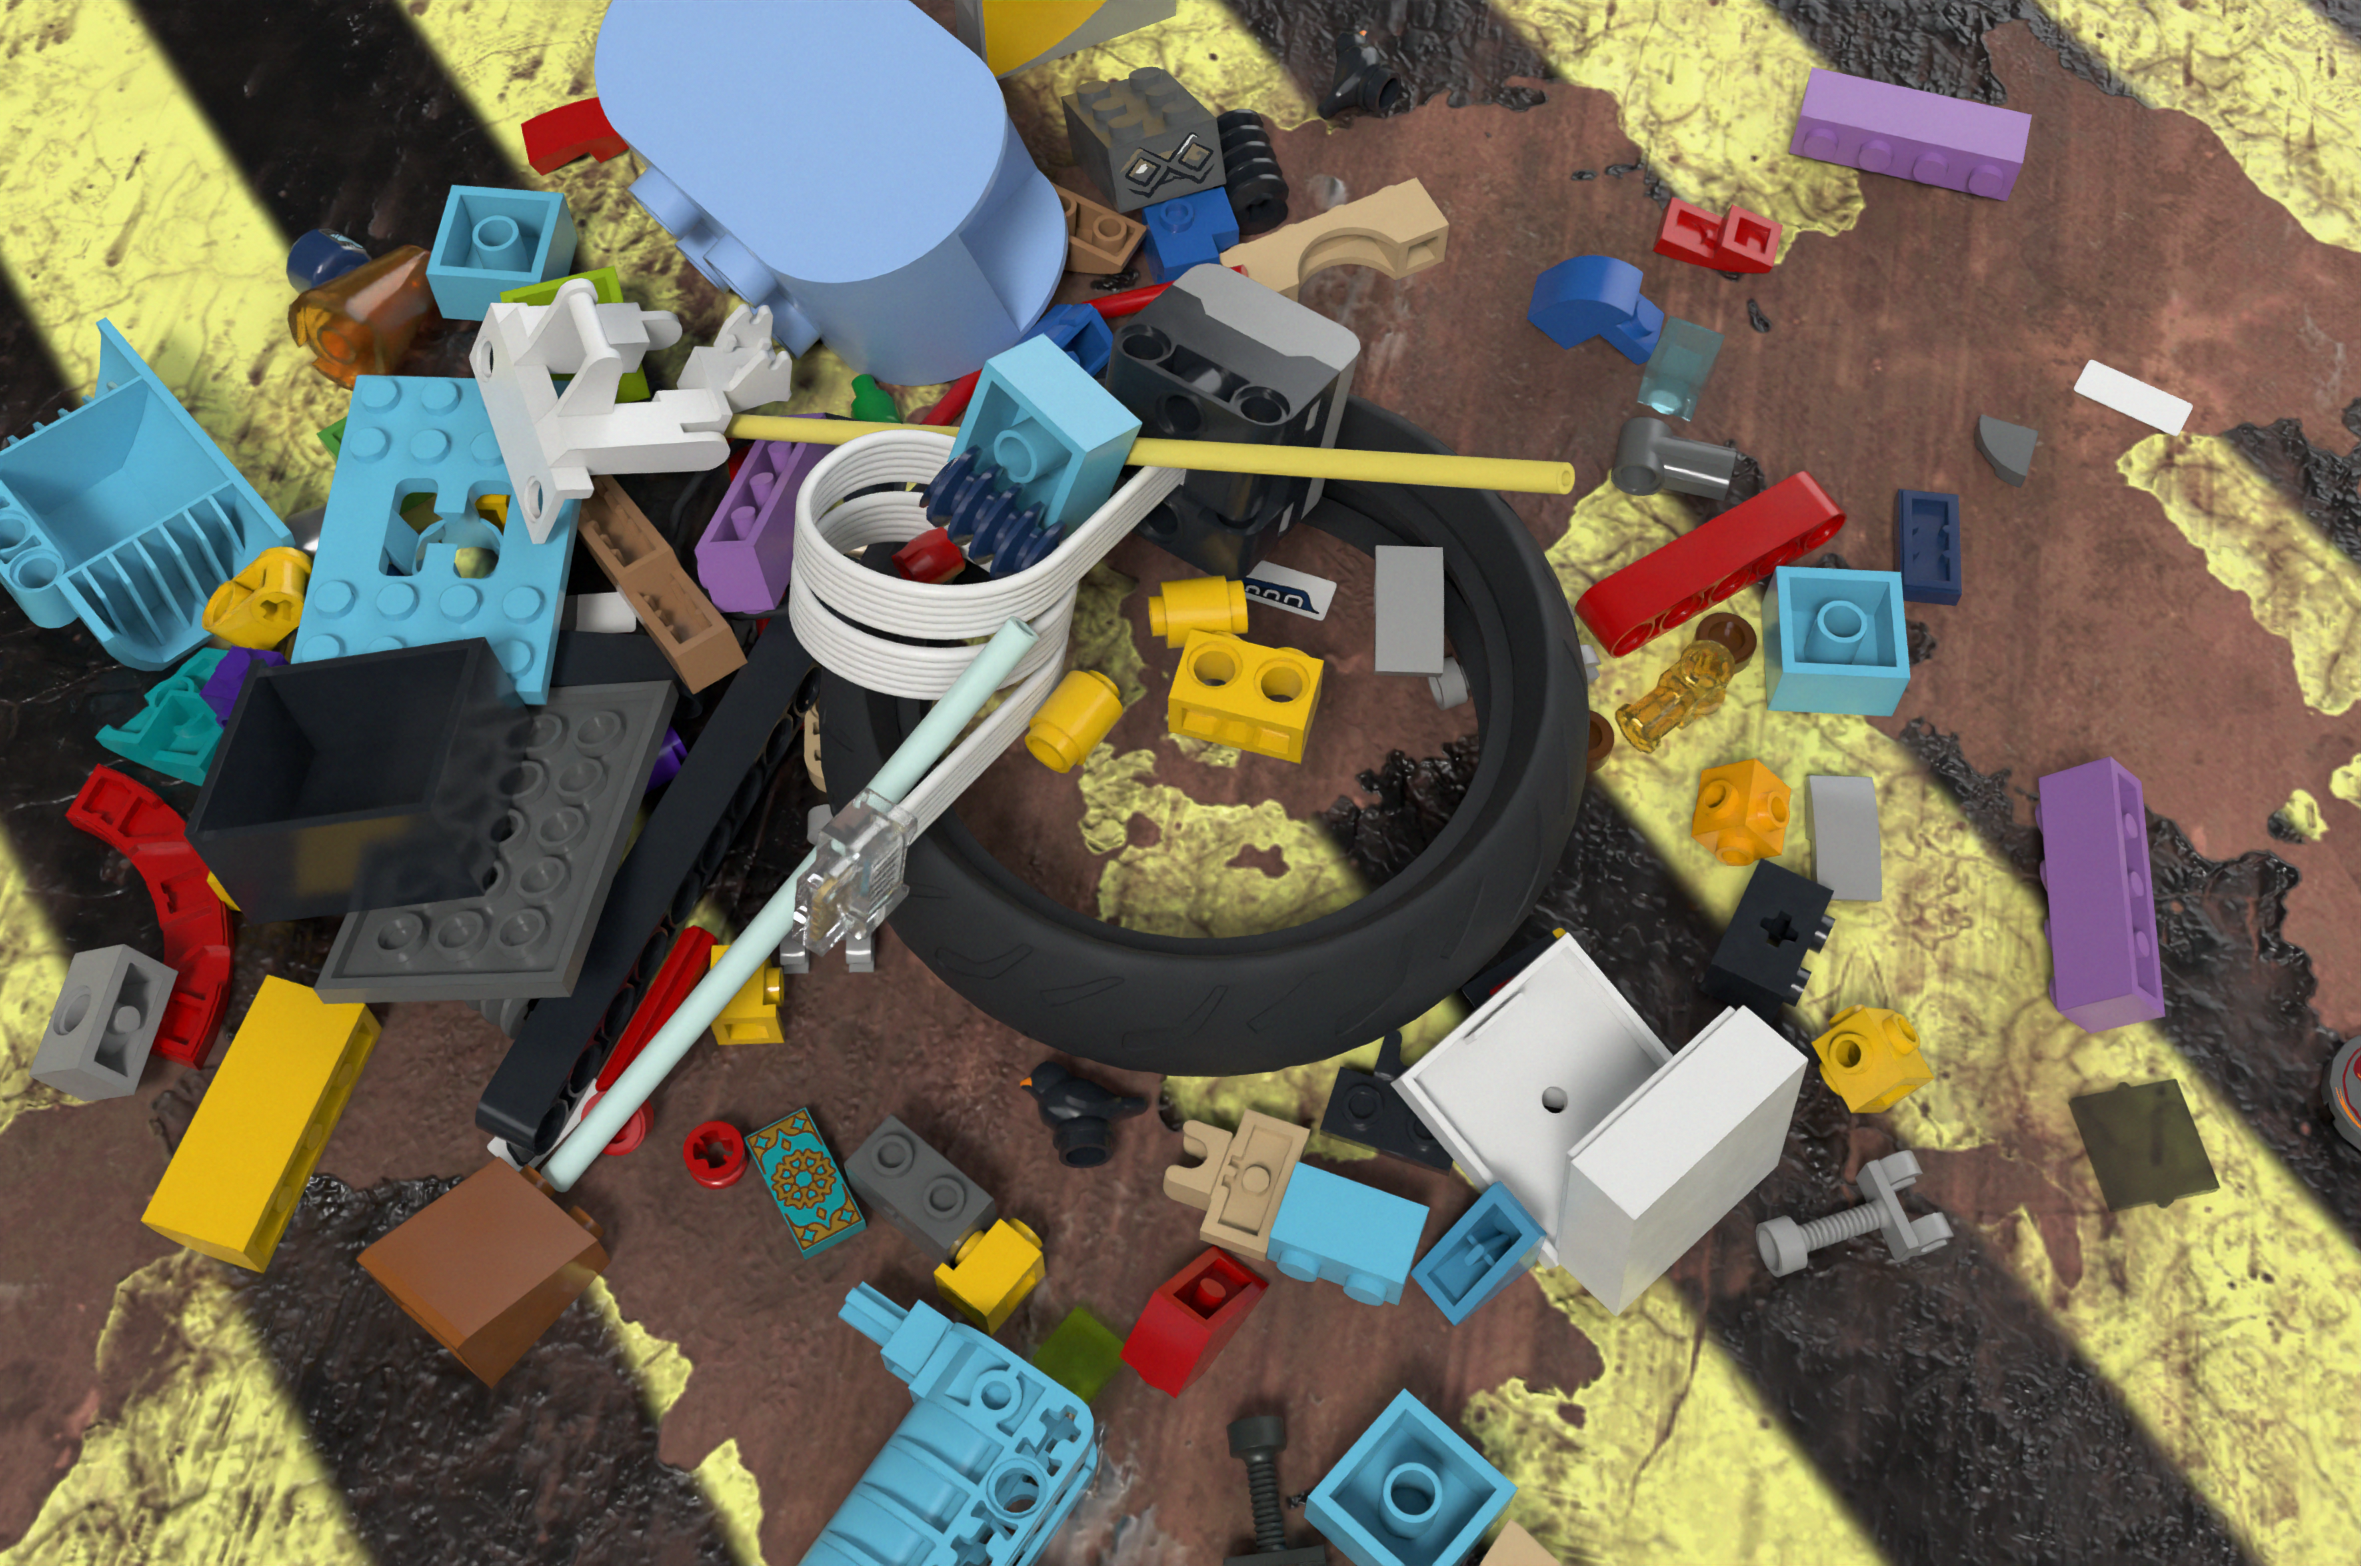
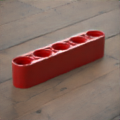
M1801 471L1599 581L1580 597L1574 607V612L1610 657L1614 659L1621 658L1774 573L1776 566H1787L1819 548L1840 531L1847 521V514L1808 471Z

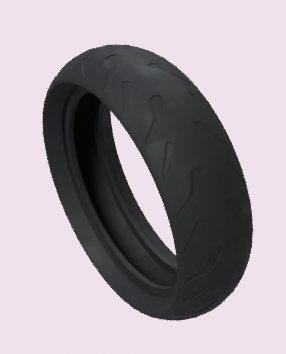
M1105 378L1096 380L1105 388ZM1348 393L1334 449L1459 456L1441 440L1404 417L1367 399ZM1325 478L1319 501L1299 521L1302 524L1322 530L1353 545L1374 560L1376 545L1443 547L1444 632L1461 661L1472 692L1478 722V768L1465 797L1449 823L1429 847L1408 867L1368 896L1337 912L1299 926L1258 935L1229 938H1180L1143 933L1104 923L1081 914L1034 890L1008 871L976 840L957 816L952 805H950L866 889L874 905L883 914L901 941L939 979L985 1014L1030 1039L1062 1052L1124 1070L1184 1077H1230L1275 1072L1286 1067L1302 1066L1343 1054L1354 1048L1372 1043L1416 1020L1474 976L1501 950L1529 915L1560 861L1575 824L1586 778L1590 712L1587 675L1575 622L1559 579L1537 540L1526 528L1510 504L1496 490ZM917 483L910 491L924 493L929 485ZM909 542L869 544L857 564L881 574L903 579L898 569L894 566L891 556L901 551ZM963 558L965 570L941 585L976 584L993 581V579L989 576L988 571ZM838 611L835 616L864 633L906 645L952 648L957 640L903 636L867 626ZM823 666L818 709L821 768L830 810L836 823L931 711L933 700L904 698L867 689L840 677ZM932 766L926 771V773L920 778V780L914 785V787L908 792V794L904 798H906L934 770Z

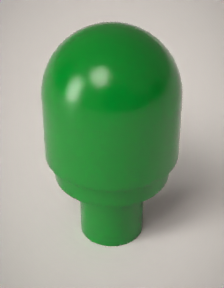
M862 374L852 380L851 386L856 398L851 404V418L867 422L903 424L895 400L888 392L877 389L872 375Z

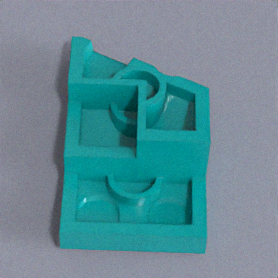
M204 647L184 663L174 676L160 682L144 695L148 703L146 708L118 730L107 724L98 732L95 738L103 747L166 775L202 786L224 730L215 720L216 713L201 698L199 693L215 672L218 663L227 655L229 650Z

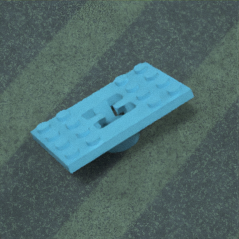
M357 375L290 664L485 636L524 704L546 705L582 499H565L545 544L532 543L476 378ZM552 381L558 399L571 381ZM540 485L538 492V506L541 513L543 505V495ZM413 492L437 493L434 513L443 519L429 525L419 535L399 515L403 498ZM487 494L511 495L503 536L498 527L484 518H480L475 506V502L480 496ZM469 547L491 549L499 557L495 570L490 575L487 574L481 579L461 578L454 562L456 551ZM389 561L405 576H387Z

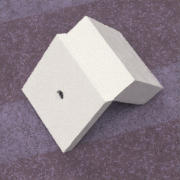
M1567 932L1539 954L1390 1084L1482 1194L1493 1183L1501 1181L1542 1227L1547 1236L1537 1258L1540 1264L1546 1270L1557 1267L1560 1264L1617 1317L1778 1166L1808 1058L1745 1005L1737 1011L1731 1006L1727 1007L1673 1056ZM1554 1088L1563 1095L1564 1108L1560 1113H1551L1543 1106L1542 1095L1546 1089Z

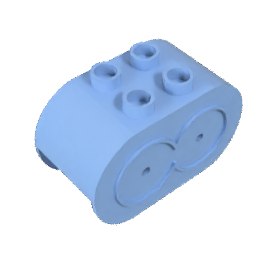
M612 0L597 39L594 75L600 104L608 121L647 168L629 186L627 191L654 220L678 240L674 244L675 247L717 289L725 294L731 288L751 306L750 309L753 315L757 314L761 306L768 305L773 314L771 337L793 357L799 360L819 340L849 368L860 375L870 374L874 380L892 385H933L955 380L982 369L986 360L1011 349L1035 325L1057 289L1066 262L1068 226L1063 205L1052 184L1037 169L1007 113L1003 93L988 66L973 51L911 1Z

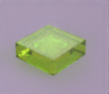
M1077 1306L1032 1357V1364L1039 1371L1078 1396L1089 1406L1125 1365L1126 1362L1119 1357L1125 1344L1081 1307Z

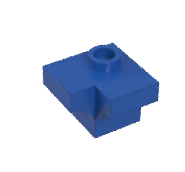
M1224 187L1187 194L1142 207V225L1147 228L1146 236L1142 240V249L1155 285L1177 280L1190 268L1199 264H1220L1219 254L1225 249L1239 244V227Z

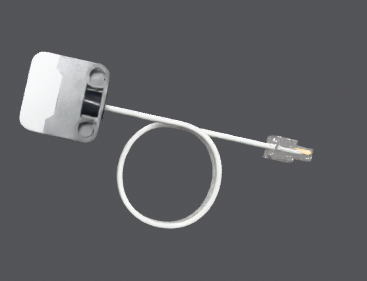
M1199 264L1190 268L1130 321L1116 330L1112 339L1104 386L1112 396L1142 422L1136 437L1334 449L1361 349L1360 341L1346 327L1231 268L1219 264ZM885 430L850 440L820 460L806 476L796 500L789 617L798 641L821 665L850 682L877 692L904 698L940 700L987 643L965 647L933 648L906 645L881 639L864 633L835 617L820 604L812 591L827 605L857 622L903 636L937 640L986 636L997 633L1010 616H1014L1024 622L1035 617L1036 620L1030 623L1029 626L1038 635L1039 640L997 690L1014 684L1028 675L1030 676L898 805L872 789L864 788L818 832L816 860L797 878L792 939L823 957L846 933L861 941L865 940L908 896L910 887L903 883L907 848L1029 727L1030 719L1060 684L1079 579L1124 536L1131 531L1211 576L1225 575L1226 580L1242 579L1251 574L1252 570L1317 504L1321 497L1325 478L1123 465L1107 502L1073 534L1059 543L1060 546L1039 563L1017 574L989 582L965 585H937L907 581L881 574L857 564L843 555L869 544L910 542V540L928 530L936 529L926 519L927 507H919L923 493L888 491L869 494L845 502L828 512L820 520L819 518L833 504L846 495L871 485L889 482H912L930 485L935 476L948 464L947 461L956 438L924 430ZM947 525V526H945V527H943V528H944L946 531H948V526H949V525ZM971 542L964 546H958L963 558L973 562L968 557ZM992 561L978 566L990 573Z

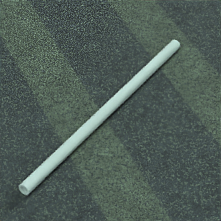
M1010 616L541 1169V1175L555 1190L566 1192L571 1188L815 902L814 898L823 890L824 877L902 801L1038 642V635L1029 625L1019 618Z

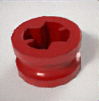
M708 1121L698 1125L688 1134L683 1145V1158L692 1178L702 1187L711 1190L730 1187L744 1176L748 1167L749 1154L741 1134L735 1127L726 1122ZM721 1142L725 1151L733 1152L732 1156L723 1155L725 1165L718 1168H710L707 1160L699 1159L701 1154L709 1155L708 1145Z

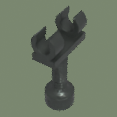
M1259 1416L1237 1420L1228 1424L1226 1431L1230 1456L1242 1459L1248 1467L1246 1472L1249 1474L1247 1479L1250 1481L1248 1483L1251 1489L1249 1494L1252 1496L1250 1501L1254 1503L1251 1505V1508L1254 1510L1252 1516L1255 1518L1253 1523L1256 1525L1254 1530L1257 1533L1255 1538L1259 1540L1256 1542L1259 1549L1257 1554L1223 1558L1222 1566H1326L1324 1545L1287 1550L1286 1546L1283 1545L1286 1542L1285 1538H1283L1284 1531L1281 1530L1283 1529V1523H1280L1282 1521V1516H1280L1281 1509L1278 1508L1280 1501H1278L1279 1494L1276 1493L1278 1492V1487L1275 1486L1277 1480L1274 1479L1276 1477V1472H1274L1275 1465L1272 1464L1276 1454L1287 1449L1283 1419L1277 1416Z

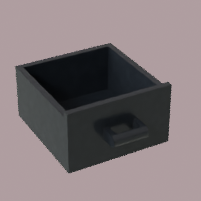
M485 636L269 667L264 658L255 659L250 663L183 835L251 925L485 896L534 721Z

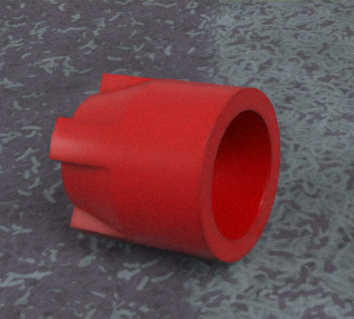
M943 527L928 530L910 540L901 551L891 556L894 566L898 569L903 580L941 585L965 570V562L958 546L956 547L947 538V531Z

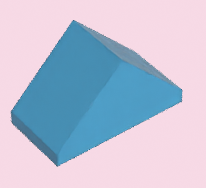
M1497 1181L1490 1186L1414 1267L1410 1274L1450 1322L1457 1326L1535 1265L1547 1233L1501 1181Z

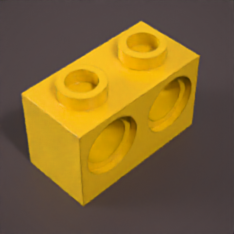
M1190 629L1168 696V732L1301 764L1321 695L1324 660L1309 657L1306 653L1294 648L1281 647L1274 649L1245 642L1236 635L1227 632L1207 633ZM1208 679H1219L1226 682V684L1208 686L1202 682ZM1285 695L1293 700L1280 703L1272 701L1268 697Z

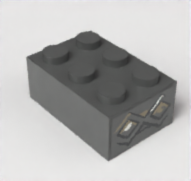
M1158 67L1139 68L1132 71L1128 79L1110 84L1106 81L1087 82L1077 87V93L1061 97L1073 160L1119 213L1226 184L1217 119L1165 69Z

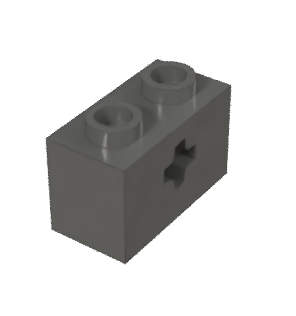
M892 1114L883 1121L844 1163L853 1193L937 1264L941 1265L943 1262L953 1271L958 1266L955 1263V1258L964 1243L979 1230L987 1233L998 1221L994 1198Z

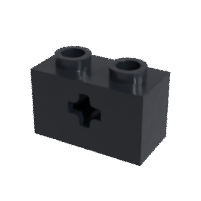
M1761 858L1699 990L1737 1008L1745 1005L1759 1018L1773 1023L1783 1002L1796 1007L1812 971L1800 966L1807 950L1820 954L1836 920L1824 914L1834 890ZM1767 939L1778 943V948L1766 943Z

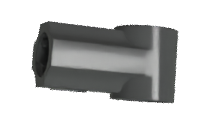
M1651 417L1631 418L1624 422L1620 429L1611 472V481L1621 491L1636 496L1653 495L1662 488L1724 501L1734 467L1736 452L1733 448L1675 437L1668 425Z

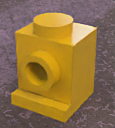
M731 945L712 946L711 969ZM770 955L710 1024L718 1045L785 1043V1029L777 1007H783L784 975L782 967L773 968Z
M1011 1218L1007 1223L999 1219L987 1233L979 1230L964 1243L955 1258V1263L958 1266L954 1271L942 1262L933 1272L938 1292L991 1337L1045 1276L1043 1253L1039 1250L1043 1244L1038 1236L1018 1219Z

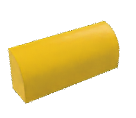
M267 975L141 1221L161 1235L197 1252L264 1273L383 1030L365 1003L324 1004L313 990L314 988Z

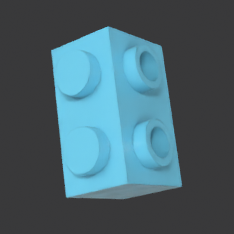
M1297 1161L1269 1236L1267 1259L1277 1262V1268L1292 1278L1314 1282L1319 1277L1344 1286V1293L1359 1302L1380 1306L1384 1301L1399 1305L1430 1208Z

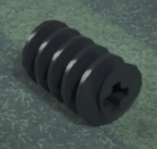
M1235 109L1225 112L1216 119L1226 184L1213 188L1224 187L1238 224L1240 235L1265 233L1276 228L1287 219L1289 209L1285 201L1288 198L1289 187L1284 178H1282V169L1276 161V154L1270 145V138L1267 132L1263 129L1264 123L1259 113L1251 109Z

